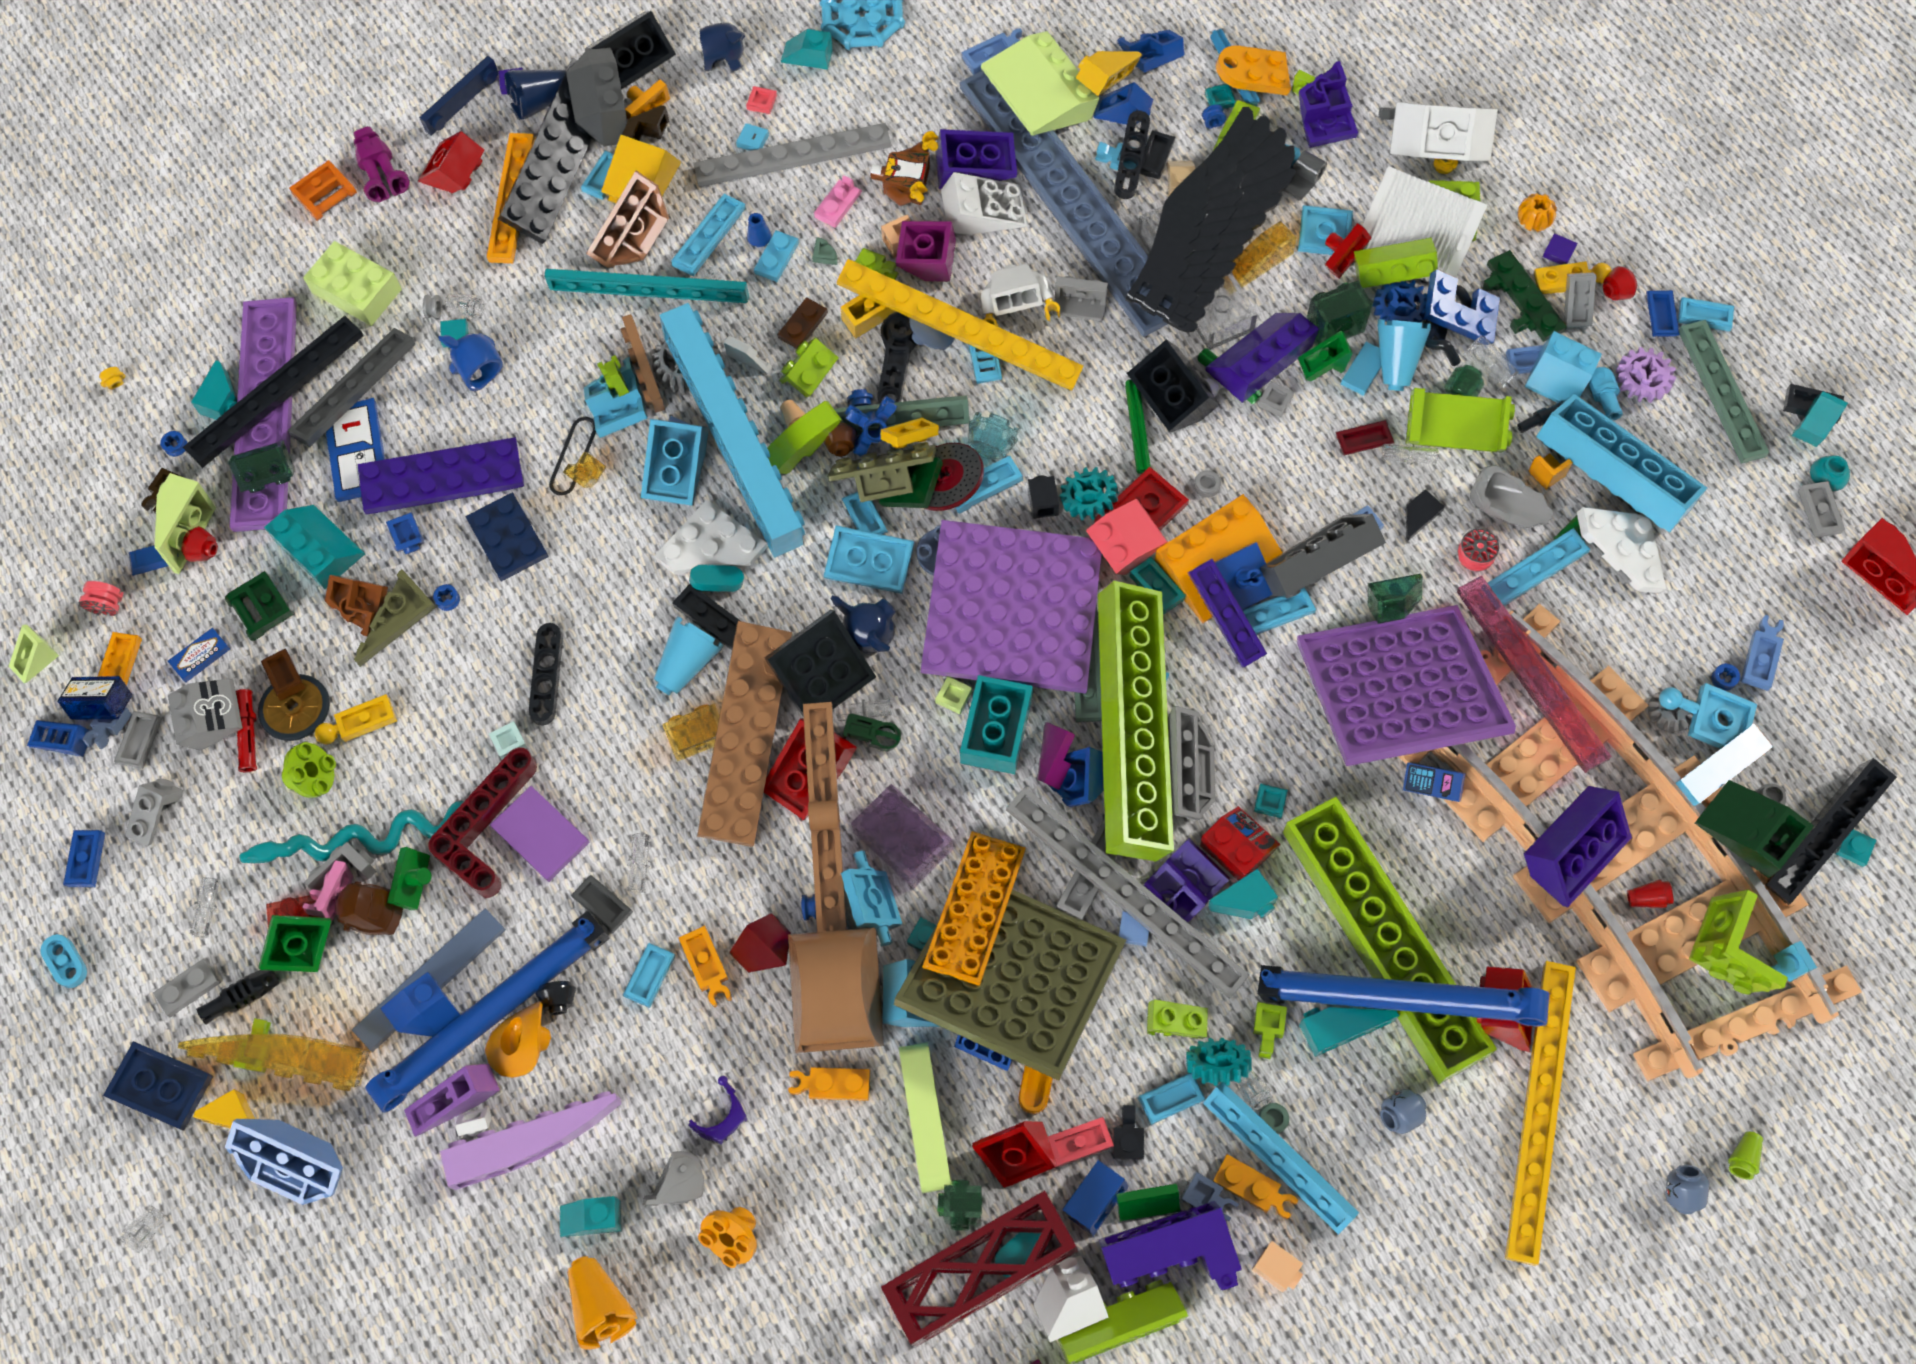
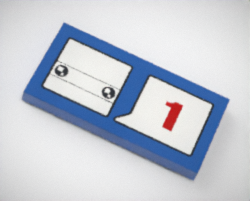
M374 398L357 401L326 431L335 499L337 502L361 497L357 464L385 459L377 404Z

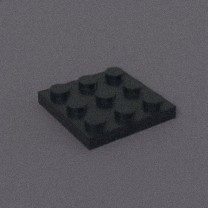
M832 609L764 657L803 718V704L832 702V708L834 709L876 678V675L838 615Z

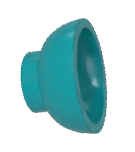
M1824 456L1812 464L1810 476L1814 483L1828 481L1831 491H1839L1848 484L1850 469L1844 458L1840 456Z

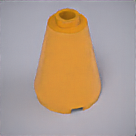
M583 1256L574 1260L567 1274L576 1339L580 1348L585 1350L600 1348V1341L610 1337L611 1344L627 1335L636 1326L635 1319H637V1315L634 1309L595 1258Z

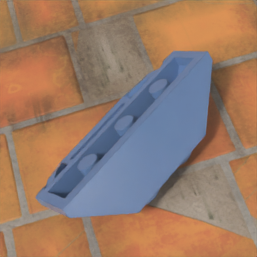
M235 1119L232 1122L225 1148L230 1154H233L237 1164L250 1181L302 1205L328 1198L335 1194L343 1167L331 1143L280 1120Z

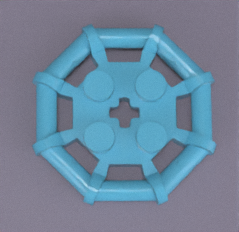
M821 0L819 3L822 7L821 30L831 32V36L848 50L853 47L878 46L880 48L887 39L905 25L902 8L903 0H842L841 3H837V0ZM893 7V16H886V9ZM831 11L838 12L839 19L832 20ZM860 11L868 12L865 13V17H860V14H857ZM887 25L881 33L877 32L879 27ZM839 28L847 29L849 34H844Z

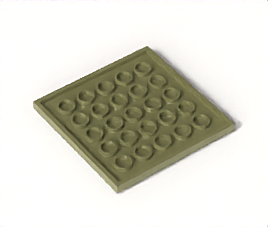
M1012 890L981 985L978 986L950 975L922 968L937 928L936 925L897 993L894 1005L1060 1081L1125 946L1126 939Z

